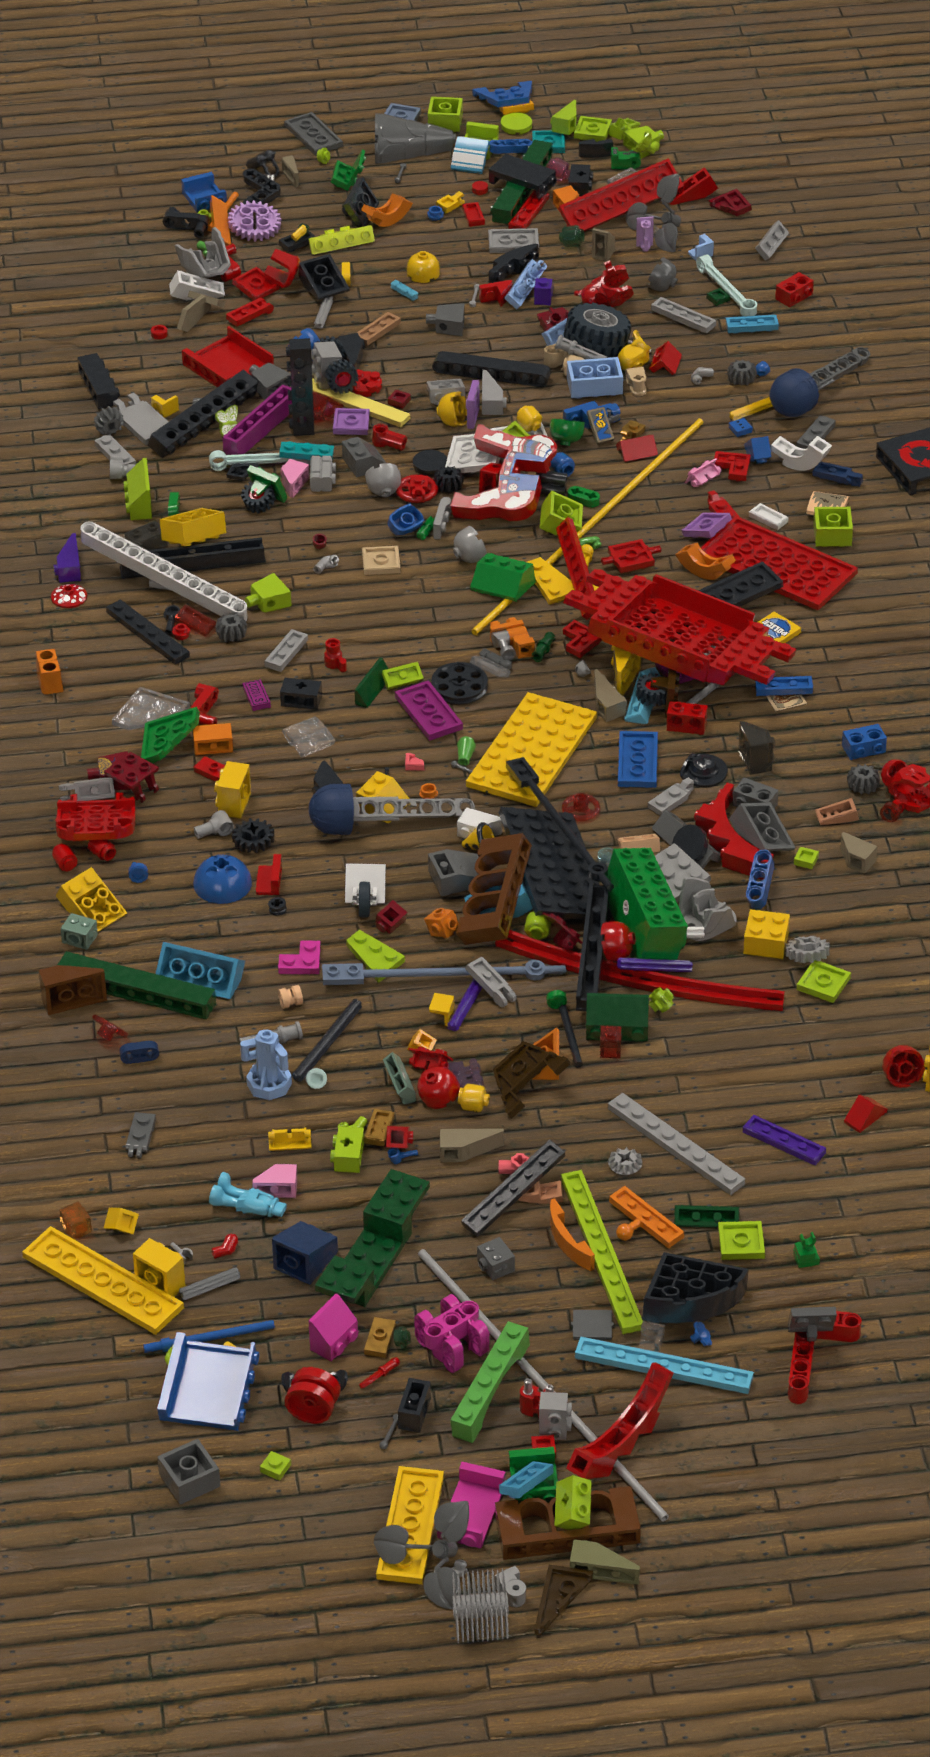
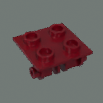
M542 913L559 929L553 938L556 945L570 950L577 942L582 944V941L579 939L580 935L574 929L564 926L566 922L562 918L552 913L550 915Z

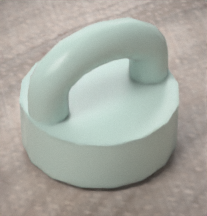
M313 1068L307 1073L306 1082L311 1088L320 1089L326 1084L327 1075L322 1069Z

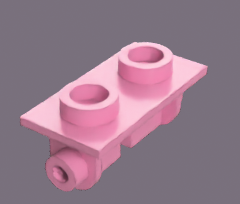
M717 459L707 460L701 467L690 470L685 483L691 481L693 487H700L708 482V479L712 480L719 476L721 468L715 465Z

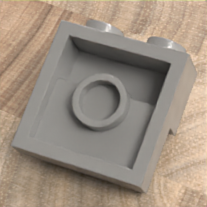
M461 379L427 381L429 400L434 405H438L441 398L447 393L460 391L462 392L460 395L465 396V386Z

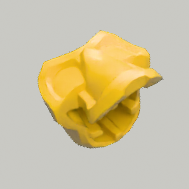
M637 330L633 331V342L622 348L618 354L621 369L624 371L629 368L642 367L649 361V350L651 347L645 344Z

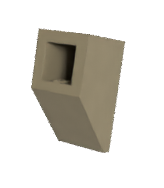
M845 832L841 834L840 849L847 867L865 874L876 862L877 846Z

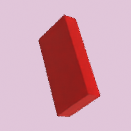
M478 202L462 204V210L469 227L485 225V219Z

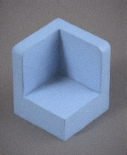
M705 234L700 235L699 245L689 250L688 255L695 261L698 257L706 254L710 257L713 256L714 241Z

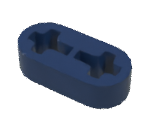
M154 1041L124 1044L119 1050L120 1059L126 1064L153 1061L159 1056L158 1044Z

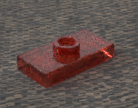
M186 604L175 616V620L187 625L205 637L216 626V621Z

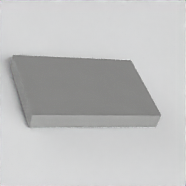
M537 228L488 230L489 253H507L526 245L539 244Z

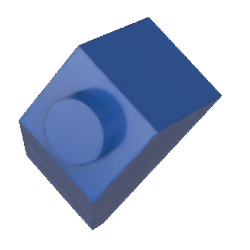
M768 436L751 438L744 444L747 454H751V462L756 461V464L767 463V460L771 458Z

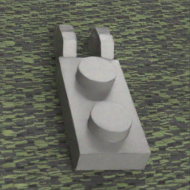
M443 497L440 500L433 523L434 539L440 540L442 533L446 532V522L449 521V516H451V498Z
M111 777L59 785V790L61 791L75 789L78 801L115 797L113 779ZM70 795L60 797L62 801L70 799Z
M483 957L476 959L466 966L465 970L494 998V1002L498 1006L505 1007L507 1006V1001L513 1002L516 1000V993Z

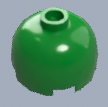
M551 419V436L555 440L560 441V445L570 446V443L579 441L583 436L585 422Z

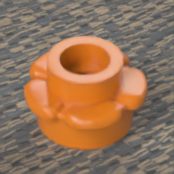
M426 783L421 786L419 795L423 799H434V797L438 796V791L434 784Z

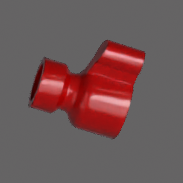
M336 638L326 640L325 666L330 669L338 668L340 672H346L347 662L340 650V641Z

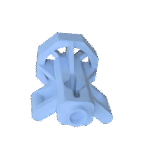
M261 1030L255 1038L242 1041L240 1043L241 1060L249 1061L256 1059V1064L251 1067L246 1076L247 1086L253 1096L272 1100L286 1095L292 1084V1076L288 1070V1053L279 1043L278 1034L271 1030ZM256 1047V1050L249 1051V1048Z

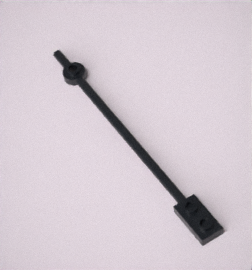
M521 757L506 761L507 770L519 786L531 789L589 865V878L594 881H601L608 891L613 890L614 885L607 877L608 866L604 863L596 862L537 786L539 784V776L526 759Z

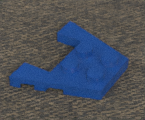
M532 81L518 82V86H513L508 90L499 88L495 89L494 92H489L486 87L472 89V95L474 97L479 95V99H487L488 103L496 107L526 104L530 101Z

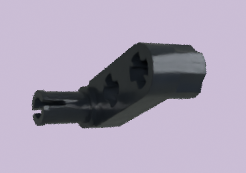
M170 207L166 210L162 222L167 228L194 230L196 238H203L205 230L208 229L210 219L206 215L180 212L175 207Z

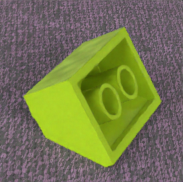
M143 458L126 474L127 481H123L126 513H130L131 520L152 519L147 458Z

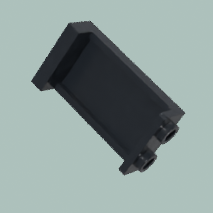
M505 154L489 168L490 184L495 185L500 179L535 190L537 199L545 195L557 182L556 170Z

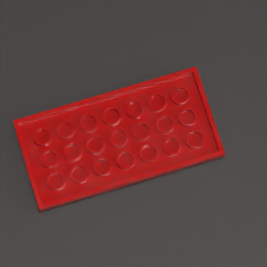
M735 516L726 524V527L722 528L701 547L706 554L714 558L733 554L736 561L727 570L732 574L763 561L783 580V587L774 592L816 610H820L858 574V567L738 516Z

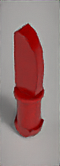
M394 1357L383 1366L378 1367V1371L359 1384L360 1388L363 1389L379 1377L386 1376L388 1372L400 1365V1359Z

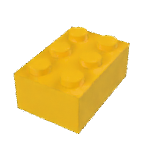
M199 508L160 519L162 540L169 541V544L179 543L181 546H190L192 542H204L206 538H219V535L226 533L225 513L223 511Z

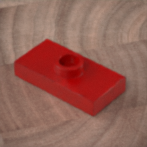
M206 756L193 766L194 772L213 781H219L220 771L225 767L224 764Z

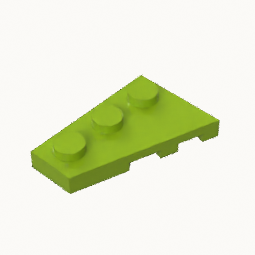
M358 930L346 940V946L358 960L365 964L367 970L397 969L405 962L403 954L361 930ZM378 977L375 980L380 983L386 977Z

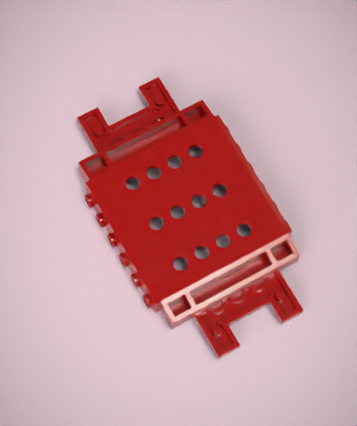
M594 569L587 576L586 582L598 586V588L590 596L584 595L580 591L571 590L564 597V604L593 615L590 618L588 631L601 638L603 642L702 682L724 685L735 673L767 685L774 678L775 671L763 665L766 660L773 656L789 662L796 653V648L769 637V628L762 623L754 622L755 613L657 574L653 576L652 581L644 576L635 575L628 582L619 576L607 574L601 569Z

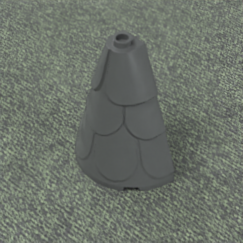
M375 113V164L453 150V144H456V134H453L452 130L429 123L423 124L414 120Z

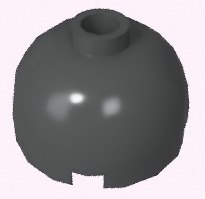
M663 257L660 259L663 262L661 265L657 263L648 280L650 283L646 285L657 292H664L670 287L673 288L678 281L676 278V267L671 261Z

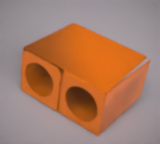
M55 649L36 651L37 677L41 692L43 694L63 692L61 671Z

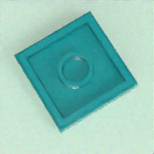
M552 130L532 131V142L534 140L553 143V153H565L564 134L552 132Z

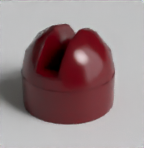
M321 533L315 534L312 540L313 546L319 550L324 549L327 544V537Z

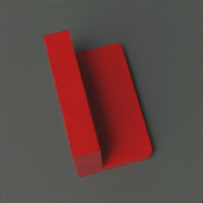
M667 341L656 349L649 369L655 373L664 367L671 375H674L682 354Z
M654 435L623 440L616 444L617 451H622L624 462L658 455Z
M273 854L272 866H258L256 895H279L282 875L281 854Z

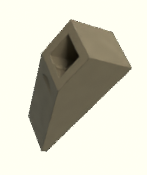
M595 669L594 687L597 713L605 722L626 715L627 701L625 697L621 696L615 686L609 683L605 675H602L598 669Z
M440 1129V1162H463L504 1146V1129Z

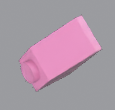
M289 459L282 466L280 473L282 475V483L291 498L308 481L309 464Z
M297 1164L273 1165L253 1179V1188L274 1196V1198H296Z

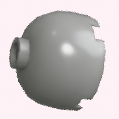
M383 463L379 464V468L374 469V466L371 467L365 474L369 490L373 494L388 497L395 493L401 484L400 469L398 470V466Z
M471 526L462 529L456 534L453 553L464 562L476 563L487 552L482 539H477L475 535L478 533Z

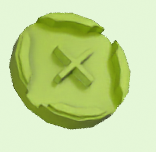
M509 113L501 118V129L512 135H516L518 132L524 134L532 129V119L523 113Z

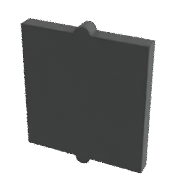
M573 1310V1322H571L573 1340H580V1337L612 1340V1328H614L612 1310Z

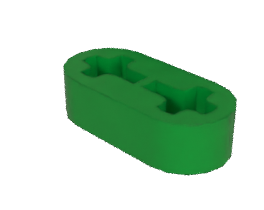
M572 486L568 489V498L583 504V506L593 508L600 504V494L596 491L579 486Z
M170 492L168 517L179 514V492Z

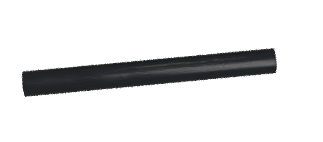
M561 1005L559 1011L574 1065L579 1068L583 1065L567 1006Z

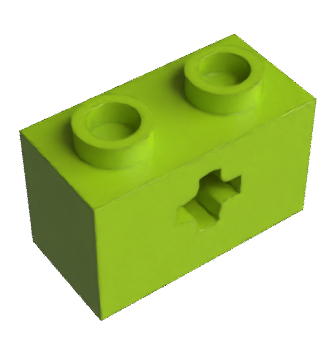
M339 1126L337 1135H333V1147H335V1150H331L330 1162L334 1163V1171L360 1173L364 1148V1128Z
M572 1475L556 1482L555 1526L566 1530H573L590 1525L591 1480Z

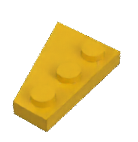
M541 557L527 561V563L533 564L535 585L549 605L564 600V597L571 590H574L572 581Z

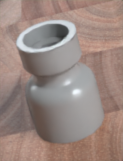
M110 455V479H122L124 476H127L126 474L135 464L125 466L121 455Z

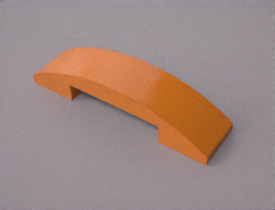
M555 1198L551 1199L550 1226L556 1243L573 1262L589 1271L594 1270L595 1254L585 1241L576 1243L564 1226L565 1212Z

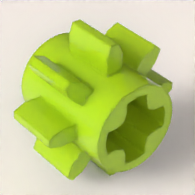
M659 987L649 995L651 999L649 1006L654 1012L660 1010L663 1013L674 1004L672 1001L674 998L673 994L668 988L663 991Z

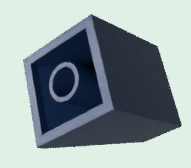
M300 1221L272 1238L273 1268L311 1285L334 1255L337 1254L338 1239L331 1233Z

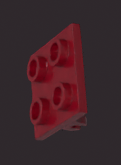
M129 752L104 771L105 775L129 787L136 800L140 799L141 803L146 800L140 785L141 781L145 779L150 791L153 789L154 793L159 791L154 777V773L159 770V767L132 752Z

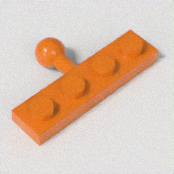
M623 1186L609 1196V1202L633 1220L629 1224L623 1223L617 1227L616 1234L619 1239L629 1240L633 1236V1231L639 1227H642L667 1248L672 1247L684 1238L683 1230L626 1186Z

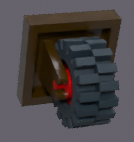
M669 668L668 677L663 675L659 677L656 673L655 676H652V673H649L648 676L643 675L637 681L636 697L638 701L641 700L642 704L646 702V706L652 704V707H656V704L658 706L665 705V718H667L670 701H678L676 699L678 698L679 685L675 684H679L680 673H676L675 670Z

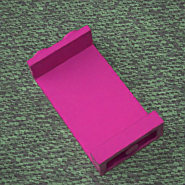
M461 1462L459 1482L451 1502L468 1501L469 1521L465 1535L457 1543L482 1548L495 1515V1502H500L502 1494L499 1492V1485L506 1481L505 1471ZM437 1530V1538L442 1539V1532Z

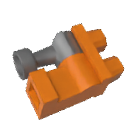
M512 617L508 618L506 623L500 624L498 621L490 623V641L495 648H501V657L507 660H512L515 655H517L518 659L531 657L532 652L535 650V641L528 635L522 620ZM521 648H526L528 651L521 652Z

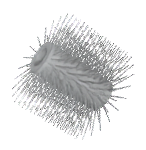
M503 1568L502 1592L497 1569L498 1593L495 1592L493 1569V1591L491 1593L487 1569L488 1593L485 1590V1577L482 1570L483 1594H481L479 1571H477L478 1594H476L475 1577L472 1571L473 1594H471L469 1572H467L468 1595H466L463 1572V1595H461L458 1572V1596H456L453 1572L454 1595L452 1596L458 1643L459 1619L463 1643V1619H465L468 1643V1619H470L472 1641H474L473 1618H475L477 1640L479 1639L478 1618H480L482 1641H484V1618L488 1641V1617H490L492 1640H494V1617L498 1640V1616H500L502 1640L504 1635L503 1616L505 1617L506 1637L508 1640L507 1617L509 1610Z

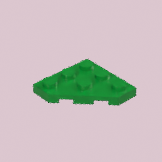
M190 708L146 722L141 758L150 763L162 760L199 724L200 711L198 708Z

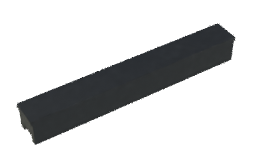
M262 537L147 550L185 571L266 563ZM120 564L121 579L143 577V575Z
M594 881L589 883L576 992V1011L586 1012L587 993H599L604 952L602 941H605V934L601 935V926L607 922L610 891L604 885H594Z

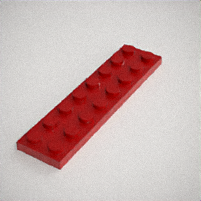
M667 158L564 203L558 207V210L574 237L626 214L628 209L635 203L641 202L646 205L660 199L657 195L658 183L662 178L677 174L670 159ZM680 177L678 190L684 187Z

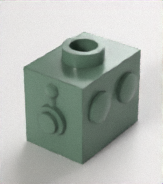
M73 913L69 915L61 927L62 943L85 950L90 947L98 935L97 920Z

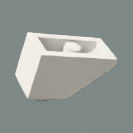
M466 807L457 821V836L466 839L480 822L487 823L492 829L494 836L502 834V821L498 816Z

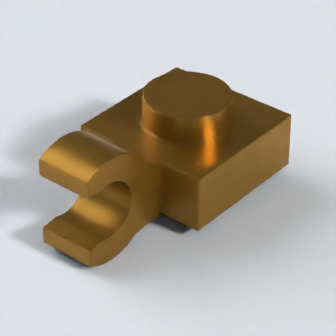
M630 420L620 432L623 435L620 441L640 437L645 432L646 425Z

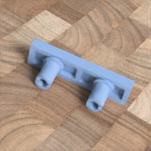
M532 259L528 262L505 296V299L516 310L522 305L535 286V279L540 278L547 268L546 263L541 266L544 261L539 260L536 263Z

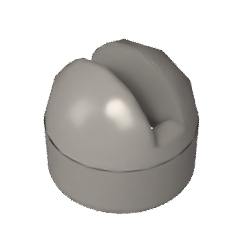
M584 660L575 667V672L580 677L591 673Z

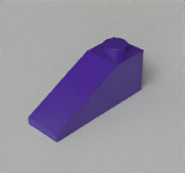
M76 533L71 534L57 556L54 573L55 576L58 575L59 583L81 581Z

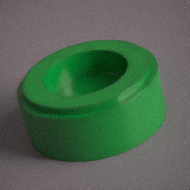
M561 990L549 992L546 996L547 1005L553 1009H559L561 1005H566V993Z

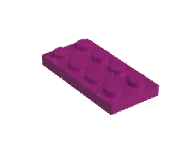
M429 680L395 691L397 701L429 741L463 729L462 721Z

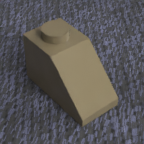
M593 228L592 258L608 261L615 251V236L608 231Z

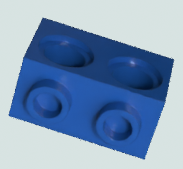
M879 724L843 731L842 747L850 760L886 752L887 737Z

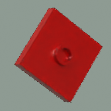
M258 267L245 272L232 281L234 286L253 301L270 295L279 290L280 285L263 276L264 272Z

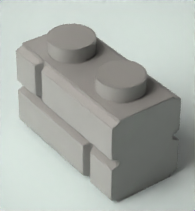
M331 456L311 457L310 488L312 492H320V490L331 491L332 484H336V475L334 474L336 473V463H332Z

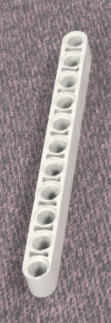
M85 522L81 525V541L84 545L220 616L237 613L238 616H243L244 620L247 621V604L245 601L93 522Z

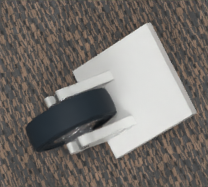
M346 864L345 903L359 905V917H369L370 905L385 904L386 864Z

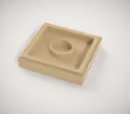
M398 546L362 548L364 575L401 573Z

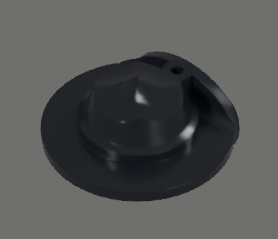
M691 753L681 768L680 776L683 780L688 777L692 779L696 787H712L725 780L728 768L726 763L717 756Z

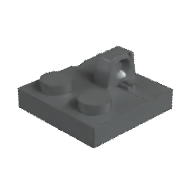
M836 1307L791 1308L788 1332H806L807 1341H816L817 1331H833Z

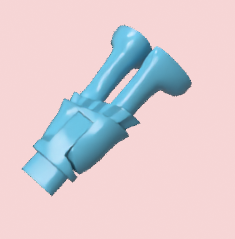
M226 1172L221 1173L218 1184L212 1187L209 1196L210 1205L235 1207L236 1211H242V1213L267 1215V1217H272L273 1215L282 1217L287 1208V1204L279 1202V1198H274V1196L259 1189L243 1190L232 1186L231 1177Z

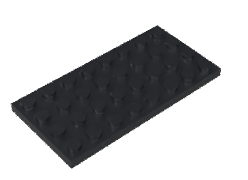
M500 807L498 813L506 835L523 833L532 845L523 882L535 916L543 915L542 913L544 912L549 915L551 913L555 916L558 915L563 919L585 920L589 883L594 881L588 876L589 865L547 810ZM558 812L585 847L573 813ZM594 881V885H600L598 881ZM608 908L607 922H610L612 916Z

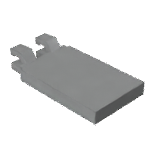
M135 393L128 395V398L131 400L128 402L129 407H125L124 402L120 399L113 401V404L117 406L116 408L123 415L124 426L145 445H148L153 432L168 423L146 401H140Z

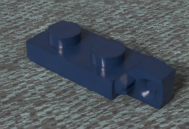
M821 461L812 471V476L819 477L820 479L858 487L863 483V474L855 473L852 471V468Z

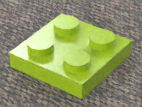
M580 116L574 131V138L580 140L594 139L596 142L606 140L612 119Z
M814 960L797 983L796 990L834 1003L851 979V972Z
M761 1221L718 1222L721 1260L765 1259Z

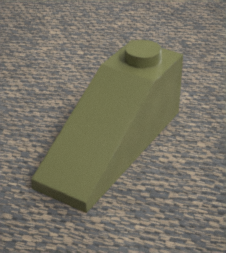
M587 1540L573 1541L570 1557L571 1568L593 1571V1579L639 1585L640 1566L597 1542Z

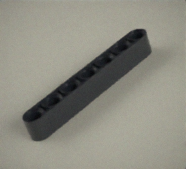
M447 351L438 352L432 364L433 370L440 374L482 379L483 370H487L495 381L535 387L546 386L551 376L550 367L543 364Z

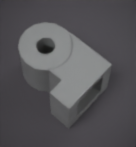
M516 1566L504 1570L505 1590L507 1592L508 1605L520 1607L526 1600V1585L520 1580V1571ZM500 1572L499 1578L502 1592V1572ZM497 1574L495 1575V1588H496V1590H497V1588H498V1587H497Z

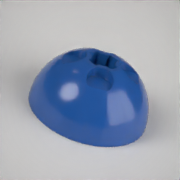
M221 854L212 856L200 864L194 875L193 887L196 894L203 900L211 903L225 904L235 902L246 896L252 887V878L248 868L242 861L231 855Z

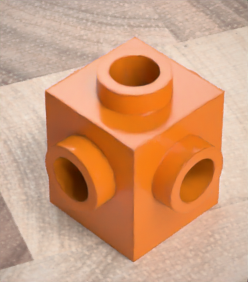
M437 908L424 918L431 936L451 937L458 926L456 914L453 910Z

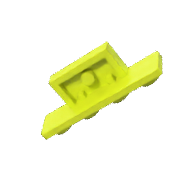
M371 225L359 228L344 226L340 227V231L334 232V229L325 230V234L309 238L312 255L375 241Z

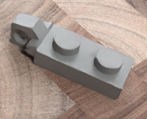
M688 777L682 780L681 784H674L649 801L648 808L660 816L664 810L672 811L688 800V796L694 790V781Z

